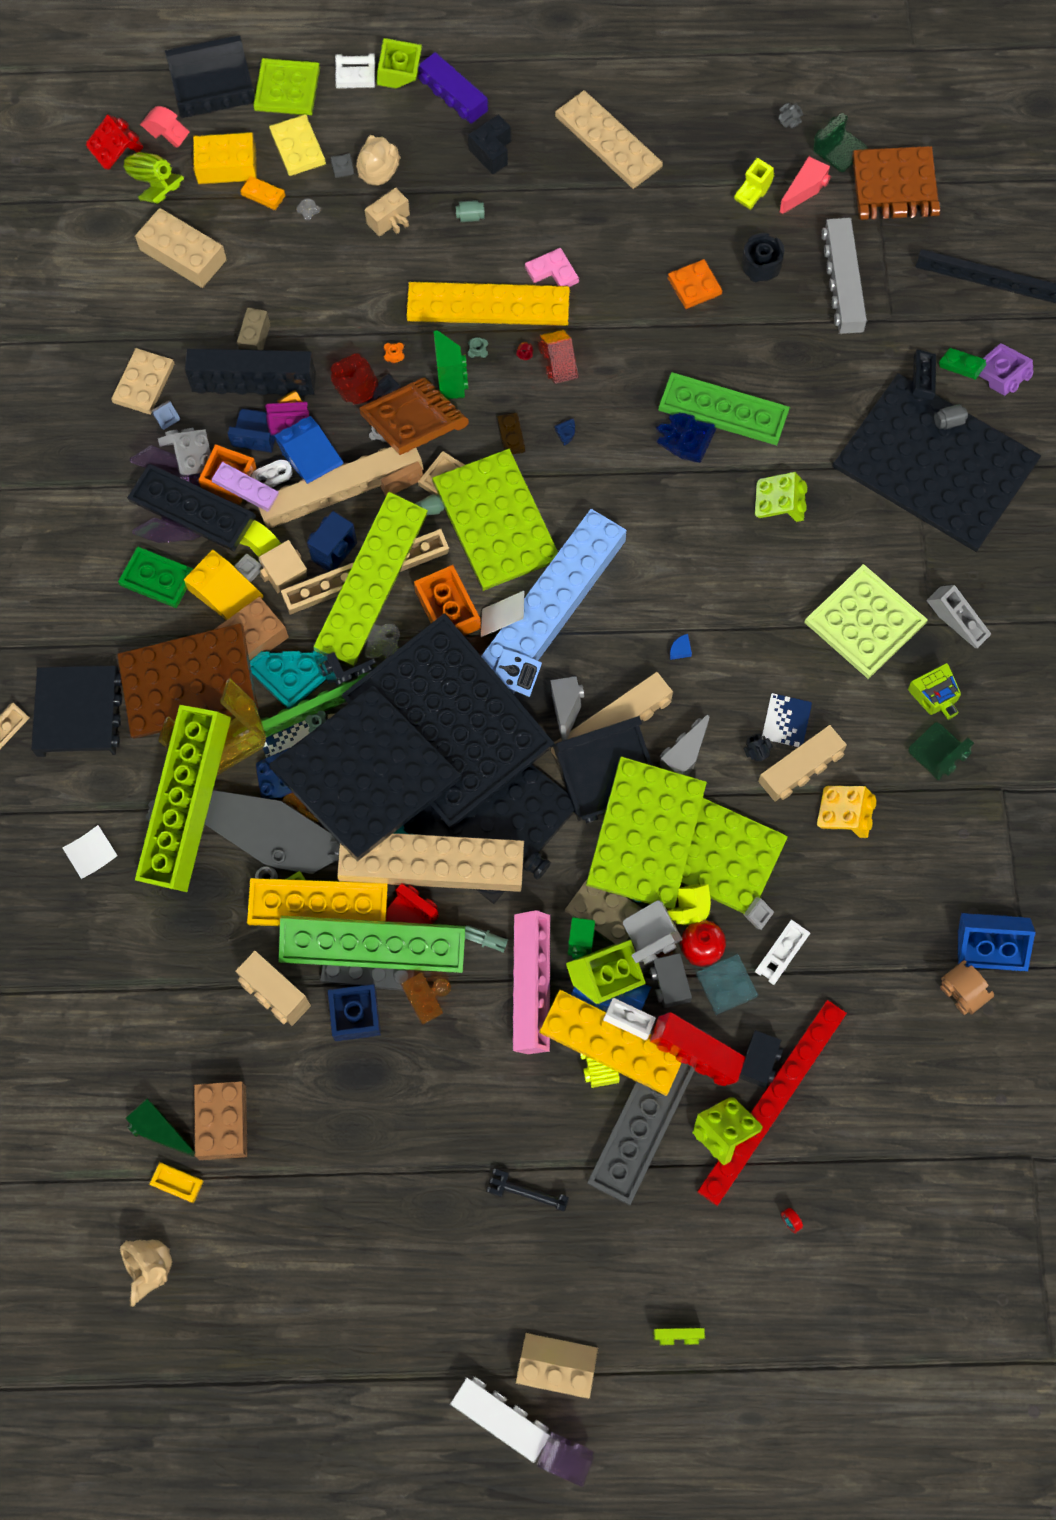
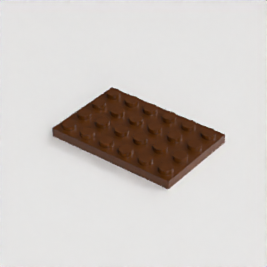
M241 623L117 654L131 738L135 739L174 729L179 705L216 711L226 716L258 709L245 632Z

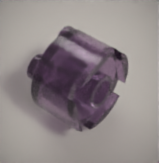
M552 1432L551 1437L547 1438L537 1467L583 1487L594 1460V1451L577 1443L571 1447V1441Z

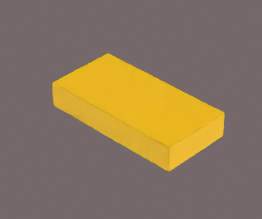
M159 1162L149 1185L194 1203L204 1181Z

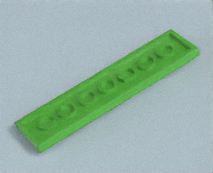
M281 915L279 962L463 973L465 926Z

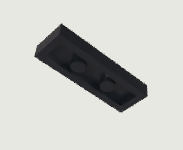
M917 349L914 354L913 395L933 400L936 394V354Z

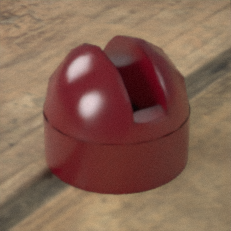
M527 342L520 343L517 348L518 358L522 360L531 359L533 356L532 345Z

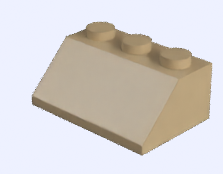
M526 1333L516 1384L589 1399L598 1348Z

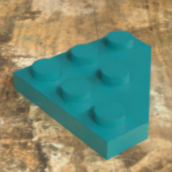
M283 651V653L260 652L250 661L252 675L288 709L296 707L326 680V677H322L318 670V660L323 658L324 655L313 651V653H301L300 651Z

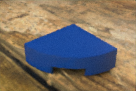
M686 634L676 639L670 651V660L691 657L689 637Z

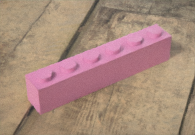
M535 910L514 915L513 1051L524 1054L550 1051V1038L539 1033L550 1011V915Z

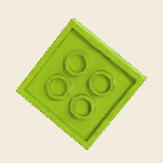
M262 59L254 101L255 111L312 115L320 71L319 63Z

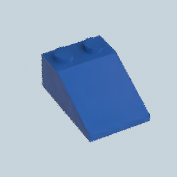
M311 416L301 419L298 423L274 435L282 455L307 484L343 465V461Z

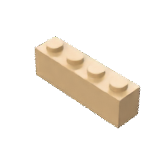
M829 725L763 772L758 782L774 801L780 798L784 800L792 794L793 788L804 786L810 780L809 777L811 775L822 773L827 768L829 762L832 760L837 762L844 756L843 752L847 744Z

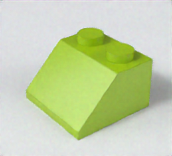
M384 38L378 66L377 85L398 88L416 80L422 45Z

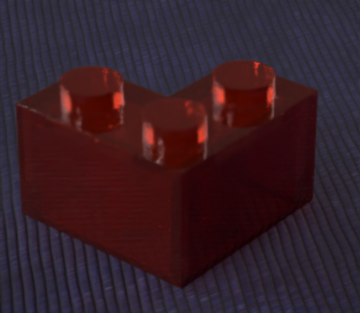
M564 330L540 335L541 342H538L540 354H543L544 359L548 361V366L545 367L548 379L551 378L555 384L578 379L571 337Z

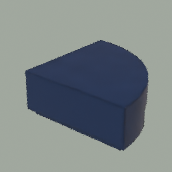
M573 418L555 426V431L563 446L567 445L575 435V421Z

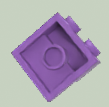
M1000 344L983 358L986 360V366L979 374L980 377L989 381V388L1005 396L1009 392L1014 393L1018 389L1019 383L1023 380L1028 381L1032 377L1033 360Z

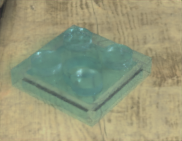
M738 954L696 973L715 1015L758 997V993Z

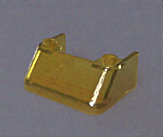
M231 679L226 681L220 703L236 718L230 721L217 775L261 750L266 742V734L255 702ZM169 716L165 719L158 740L167 749L169 748L175 722Z

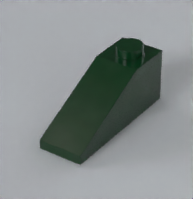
M146 1099L125 1118L130 1123L127 1128L135 1137L140 1135L144 1139L192 1157L195 1156V1151L150 1100Z

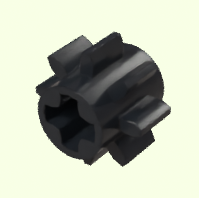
M755 734L746 740L747 747L743 749L747 758L750 757L751 760L762 761L770 756V748L773 746L769 738L761 734Z

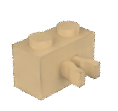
M394 188L365 209L367 225L378 236H381L392 227L394 232L398 234L400 232L398 223L403 224L405 228L409 226L406 219L410 215L408 199L397 188Z

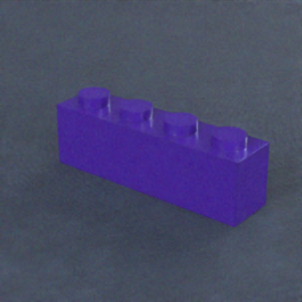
M436 52L419 64L420 81L424 85L427 84L436 96H440L445 100L450 108H454L462 119H466L472 124L488 111L487 97Z

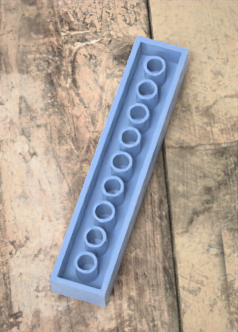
M590 509L524 598V619L503 627L481 657L494 672L503 649L525 655L537 661L540 659L625 543L626 529Z

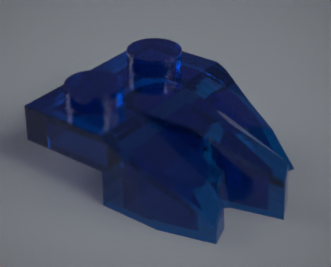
M677 413L670 415L671 424H660L656 428L659 433L665 436L659 438L656 442L681 459L701 463L716 431L715 425L696 421L695 416Z

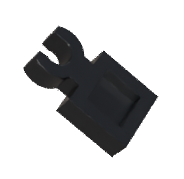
M388 374L373 386L375 391L364 395V399L369 403L371 400L375 401L401 387Z

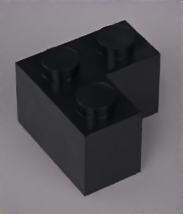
M498 114L468 134L469 151L492 175L508 165V150L504 146L511 142V127Z

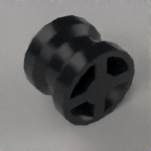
M536 851L526 861L523 869L526 872L530 871L533 873V877L538 880L548 870L551 862L548 859L544 860L541 858V854Z

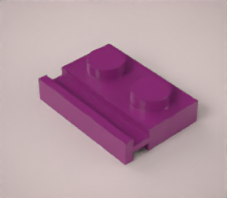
M307 402L267 404L265 409L267 410L266 416L269 433L276 435L283 429L298 423L301 419L309 417Z

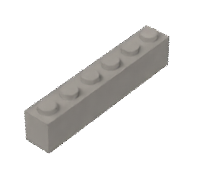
M851 218L827 219L825 228H822V240L826 241L824 255L828 257L829 261L827 262V274L831 275L829 289L833 291L834 295L832 296V308H836L834 323L835 326H838L839 334L864 332L867 320Z

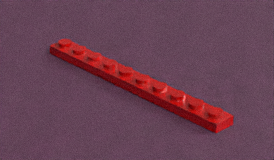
M826 1001L751 1112V1115L762 1125L761 1132L736 1145L729 1163L723 1165L718 1161L697 1193L715 1206L719 1205L847 1014L845 1011L830 1001Z

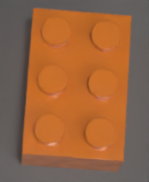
M453 565L414 581L415 593L430 623L445 613L463 636L481 629L480 617Z

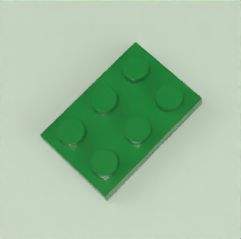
M137 547L118 583L124 588L177 608L187 590L184 579L193 568Z

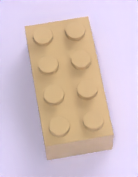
M161 208L156 211L135 235L139 249L201 288L206 285L227 260L221 244Z

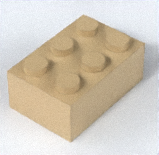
M256 951L236 970L239 976L237 981L249 994L255 992L254 996L258 999L257 1001L266 1009L271 1007V1012L282 1024L288 1022L293 1026L311 1007L306 996Z

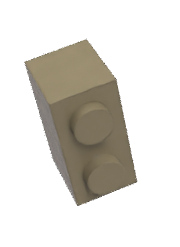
M247 308L237 340L239 350H263L270 328L267 311Z

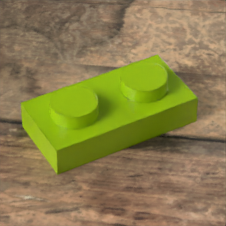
M704 1328L654 1329V1340H660V1345H674V1340H684V1345H697L699 1340L705 1339Z

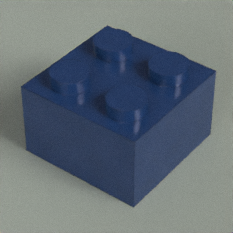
M334 511L329 516L323 518L318 530L312 532L307 540L312 562L328 572L337 569L357 544L354 524Z
M374 984L328 990L332 1037L335 1041L381 1036L377 990Z

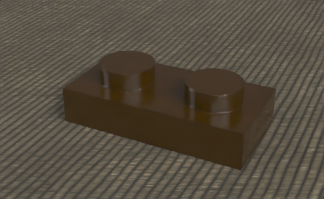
M518 413L497 416L503 449H510L512 455L525 453Z

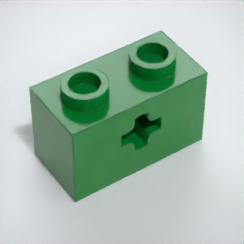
M572 917L568 955L572 956L573 959H578L592 952L595 920Z

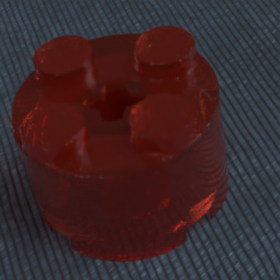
M355 353L334 363L331 367V381L345 402L361 404L374 395L373 391L375 387H378V379L368 361L361 357L360 354Z

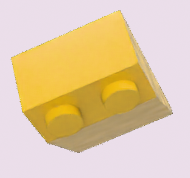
M214 550L184 579L188 591L226 620L258 597L261 599L264 597L231 563Z

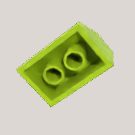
M628 940L613 944L567 962L566 966L573 986L594 1003L599 1004L646 984L639 963H635L632 954L635 953L632 941Z

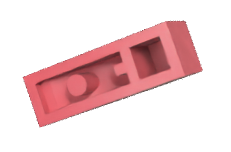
M808 157L783 197L780 213L783 214L818 194L822 186L826 187L830 180V175H828L830 166Z

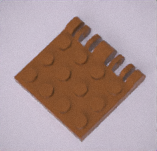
M932 146L853 151L859 220H868L869 211L870 218L876 219V207H881L883 219H888L889 206L892 218H906L907 205L910 217L916 216V205H921L922 217L928 216V210L930 216H939L940 204L937 196Z
M421 378L359 408L360 414L399 455L407 453L422 444H426L453 429L461 430L469 422L468 418L459 410H455V406L440 391L436 390L435 386L426 378Z

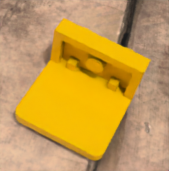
M826 786L823 790L817 825L821 829H851L859 838H868L869 830H871L873 824L872 813L876 807V798L865 786Z

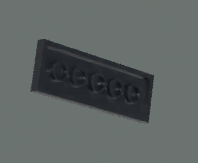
M150 463L127 497L130 502L233 552L256 518L253 512Z

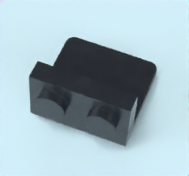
M332 652L318 660V670L322 677H326L328 684L335 682L337 686L353 678L351 675L353 673L357 677L372 670L371 665L376 662L375 659H372L343 672L335 652Z

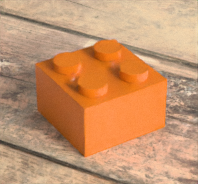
M215 444L199 477L200 487L221 498L241 505L243 498L213 483L212 478L222 462L251 477L253 472L257 470L255 460L252 457Z

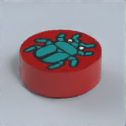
M787 1208L781 1213L784 1223L793 1233H797L803 1228L800 1217L793 1209Z

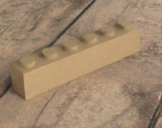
M656 672L571 730L567 739L640 716L641 720L646 721L653 716L654 711L659 708L664 709L671 703L673 691ZM560 738V739H558L557 741H555L554 743L556 744V743H558V742H561L562 739ZM552 747V748H551V753H552V754L555 756V758H556L554 749H553V747Z

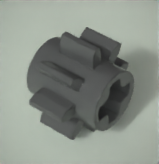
M790 102L786 103L779 109L782 113L778 117L783 126L793 128L802 122L800 117L803 116V112L796 103L792 105Z

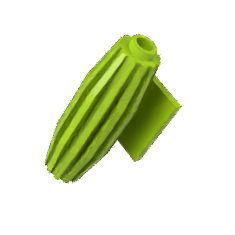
M139 152L128 156L124 160L123 166L126 173L138 181L149 182L151 187L138 196L142 201L161 202L165 199V194L170 190L177 189L181 185L180 182L184 179L182 175L171 174L172 168L170 163L157 154Z

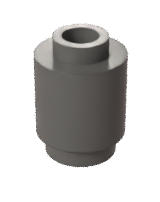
M960 404L940 409L934 415L936 426L938 429L943 428L944 430L963 425L968 418L966 408Z

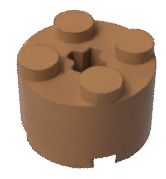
M965 960L941 978L942 985L940 986L948 997L952 995L958 1003L955 1005L963 1015L967 1013L973 1014L994 997L992 991L988 993L985 989L989 986L985 979L972 965L967 968Z

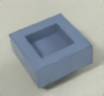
M169 400L151 411L162 430L181 420Z

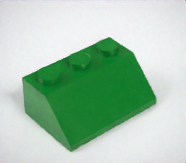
M438 330L434 331L440 392L447 399L465 398L464 389H468L466 354L461 355V346Z

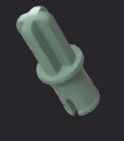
M469 925L465 926V939L482 944L483 948L487 946L504 953L508 942L507 938L489 933L490 930L486 932Z

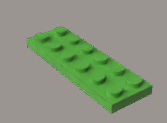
M672 372L659 405V411L776 446L778 445L790 408Z

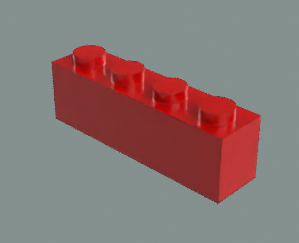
M670 1012L659 1016L650 1038V1042L657 1045L660 1051L672 1054L681 1063L689 1064L695 1068L697 1073L714 1079L713 1081L716 1084L727 1086L738 1082L746 1057Z

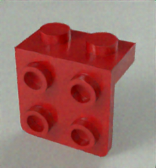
M107 115L86 143L87 148L103 168L107 170L113 166L126 148L138 153L143 148V145L139 142V136L128 128L129 124L122 118L117 119Z
M402 883L396 889V899L386 910V922L433 924L439 917L436 909L437 905L428 898L426 900L418 896L419 892L411 885L406 887Z

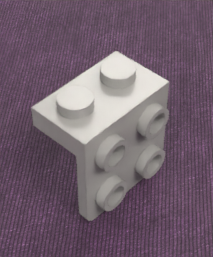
M194 428L181 430V433H178V430L165 432L166 436L158 438L160 447L174 445L181 475L202 473L211 455L206 430L194 431Z
M662 901L650 904L623 921V925L637 950L636 953L632 954L635 963L644 962V964H648L657 959L656 955L662 951L664 954L676 948V943L682 941Z

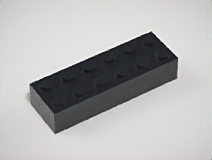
M187 349L185 372L192 392L200 394L206 392L218 394L237 393L241 395L257 393L259 395L278 394L284 396L292 391H296L300 396L314 395L316 371L311 351Z

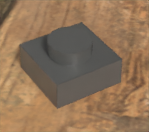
M350 153L331 157L335 178L354 174Z

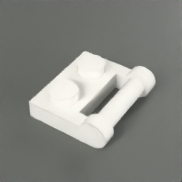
M368 54V56L336 55V87H375V54ZM369 64L368 67H343V65Z

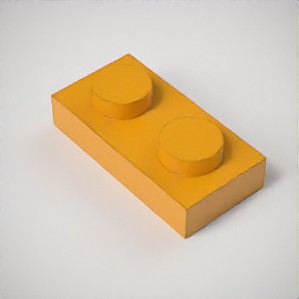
M252 176L248 178L241 189L242 196L274 210L277 209L285 197L284 190Z

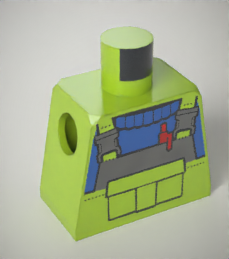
M947 663L911 682L908 691L930 715L942 711L948 720L959 713L954 703L958 701L961 693Z

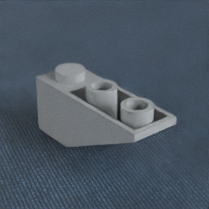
M708 715L703 719H697L687 734L684 732L677 738L676 745L672 748L668 747L660 755V766L663 769L685 776L694 769L710 718Z

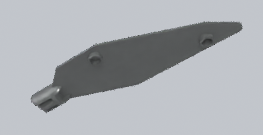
M213 790L204 824L266 866L314 874L332 862L339 861V841L331 833L282 801Z

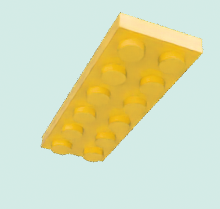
M250 878L247 924L280 926L281 915L386 921L388 884Z
M559 990L539 1033L665 1096L668 1094L681 1066V1062L677 1061L675 1056L660 1051L657 1045L651 1043V1034H649L647 1040H644L603 1020L606 1012Z

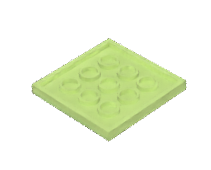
M863 564L805 619L804 623L869 679L926 624L927 619Z

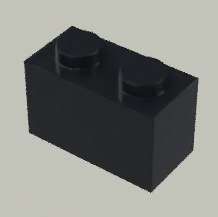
M755 1030L745 1055L746 1058L739 1079L764 1088L768 1082L772 1083L776 1073V1069H773L775 1060H780L783 1052V1047H780L781 1039Z

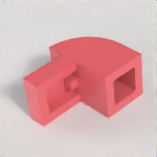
M161 106L153 108L140 124L155 138L162 134L176 148L181 145L189 134V131L176 120L177 115Z

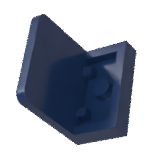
M247 409L240 410L236 427H229L228 436L231 446L272 453L275 436L271 435L268 431L267 412Z
M290 748L257 762L256 770L261 798L277 800L293 793L269 767L272 761Z

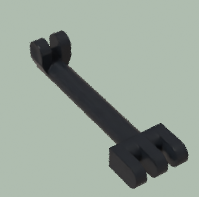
M493 1169L492 1174L500 1176V1180L490 1178L489 1183L498 1187L497 1190L487 1187V1193L502 1197L504 1190L554 1206L557 1210L565 1212L569 1197L560 1194L558 1198L507 1181L509 1173Z

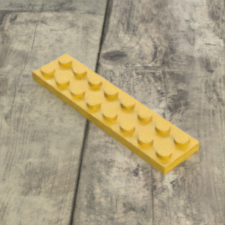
M409 282L407 321L568 325L569 286Z

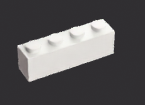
M475 1376L472 1381L467 1378L451 1402V1405L534 1463L550 1437L546 1433L549 1428L538 1420L534 1424L527 1420L526 1416L528 1413L515 1405L514 1409H511L505 1404L507 1399L496 1391L491 1395L484 1390L486 1384Z

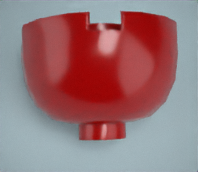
M708 920L688 925L682 933V941H680L683 956L692 965L699 967L715 964L723 956L726 947L725 934L722 929L714 922Z

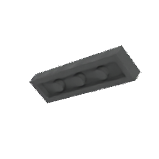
M323 965L320 981L321 983L349 986L374 984L375 988L412 992L415 970Z

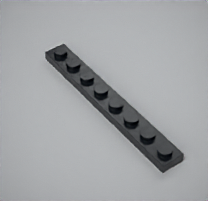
M921 249L916 268L1056 304V284L1051 281H1044L1031 276L993 268L992 266L954 258L953 256L934 253L930 250Z

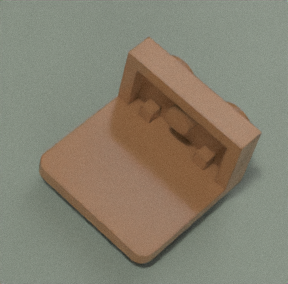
M416 461L380 479V487L385 496H387L388 492L396 494L416 484L423 476L421 465Z

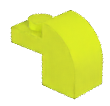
M759 158L754 161L745 173L746 181L734 196L737 202L750 210L760 197H764L774 177V168Z
M254 520L239 544L249 546L260 557L282 543L269 529Z
M709 884L688 885L678 889L679 907L668 910L672 921H676V924L690 925L706 920L711 906Z

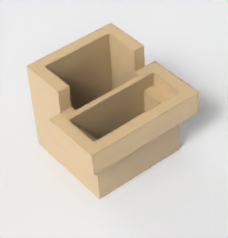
M289 540L259 557V561L263 566V569L260 570V575L264 582L270 581L277 594L281 590L307 577V568L301 560V555L297 549L293 548Z

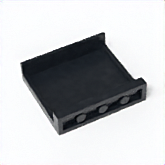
M240 35L165 50L181 118L254 103L255 93Z
M116 666L37 667L31 750L37 757H46V752L110 750L112 755H116V747L120 746L117 727L121 726L118 706H122V695L119 693L122 680Z
M640 716L554 744L553 749L578 821L585 820V823L598 820L597 815L605 813L620 757L653 766L639 727L642 725Z

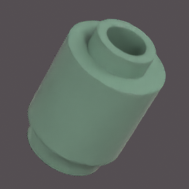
M478 200L459 202L460 206H456V217L461 218V222L484 219L483 202H478Z

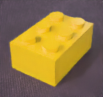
M252 133L193 136L194 171L198 184L247 181L250 176L257 178L256 147Z

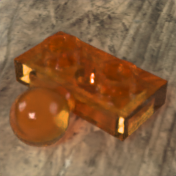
M421 972L401 983L422 1025L443 1014L435 996L443 997L449 994L451 984L447 979H437L433 983V987L430 988Z

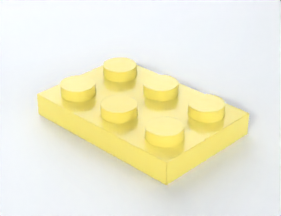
M306 114L269 126L289 176L326 164Z

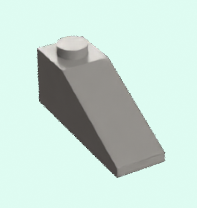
M955 585L940 586L926 600L935 613L974 648H978L991 635L990 631Z
M576 676L550 680L552 699L562 741L567 740L581 708L580 698H584L583 686L578 685Z

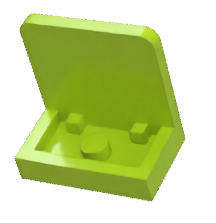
M796 472L759 479L756 486L755 515L758 518L788 513L796 522L804 521V512L807 509L805 502V493H807L806 482Z
M730 1097L698 1114L693 1134L715 1158L725 1165L731 1161L735 1146L760 1133L762 1125L735 1098Z

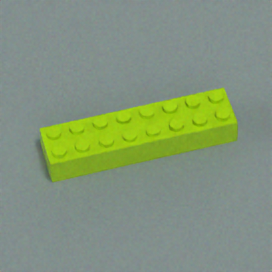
M388 492L315 642L314 651L324 656L335 652L339 663L350 668L355 667L427 517L428 510Z
M179 705L135 877L136 881L183 892L188 891L231 717L216 711Z

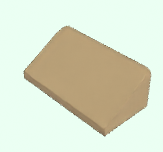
M11 703L0 714V749L30 718L14 703Z

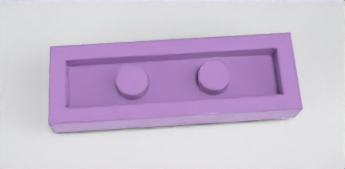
M224 462L221 463L212 478L213 483L269 512L279 495L278 491Z

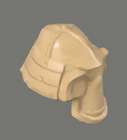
M370 135L358 155L356 167L359 178L363 179L367 184L377 186L390 180L399 165L401 157L396 146L390 144L383 137Z
M159 1240L125 1241L120 1247L125 1267L134 1280L131 1288L130 1307L135 1306V1303L139 1302L149 1292L159 1287V1285H164L167 1281L172 1258L169 1252L170 1249Z

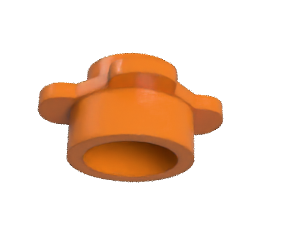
M400 342L397 344H385L384 350L386 354L384 359L392 363L402 361L404 359V354L402 353L404 345Z

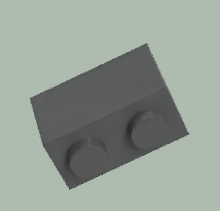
M681 954L655 959L652 963L653 967H649L652 981L656 980L658 989H655L658 1003L662 1002L663 1009L690 1003L692 996Z

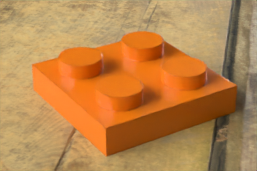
M704 259L668 274V279L685 309L722 295V289Z

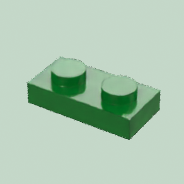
M949 348L939 361L940 368L976 380L985 368L986 360Z

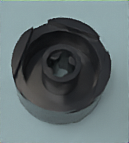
M767 233L755 234L748 239L744 247L742 268L752 282L768 281L780 274L785 252L781 240L777 237H770Z

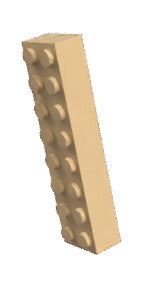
M392 834L358 862L340 844L338 879L339 882L387 883L392 885H400L402 883L411 886L521 892L524 841Z

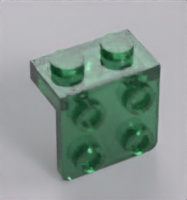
M843 112L836 118L833 117L824 129H820L816 133L813 148L816 154L840 172L846 171L853 164L852 154L854 150H867V146L845 130L848 116Z
M936 722L909 747L908 752L939 781L945 774L947 776L951 775L957 768L956 764L960 760L964 762L973 753L970 749L974 742L967 737L961 743L940 723Z

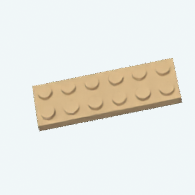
M585 90L555 111V117L633 189L662 168L663 162Z

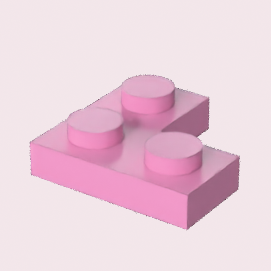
M561 248L525 263V269L534 283L551 275L558 286L570 287L579 283L577 274Z

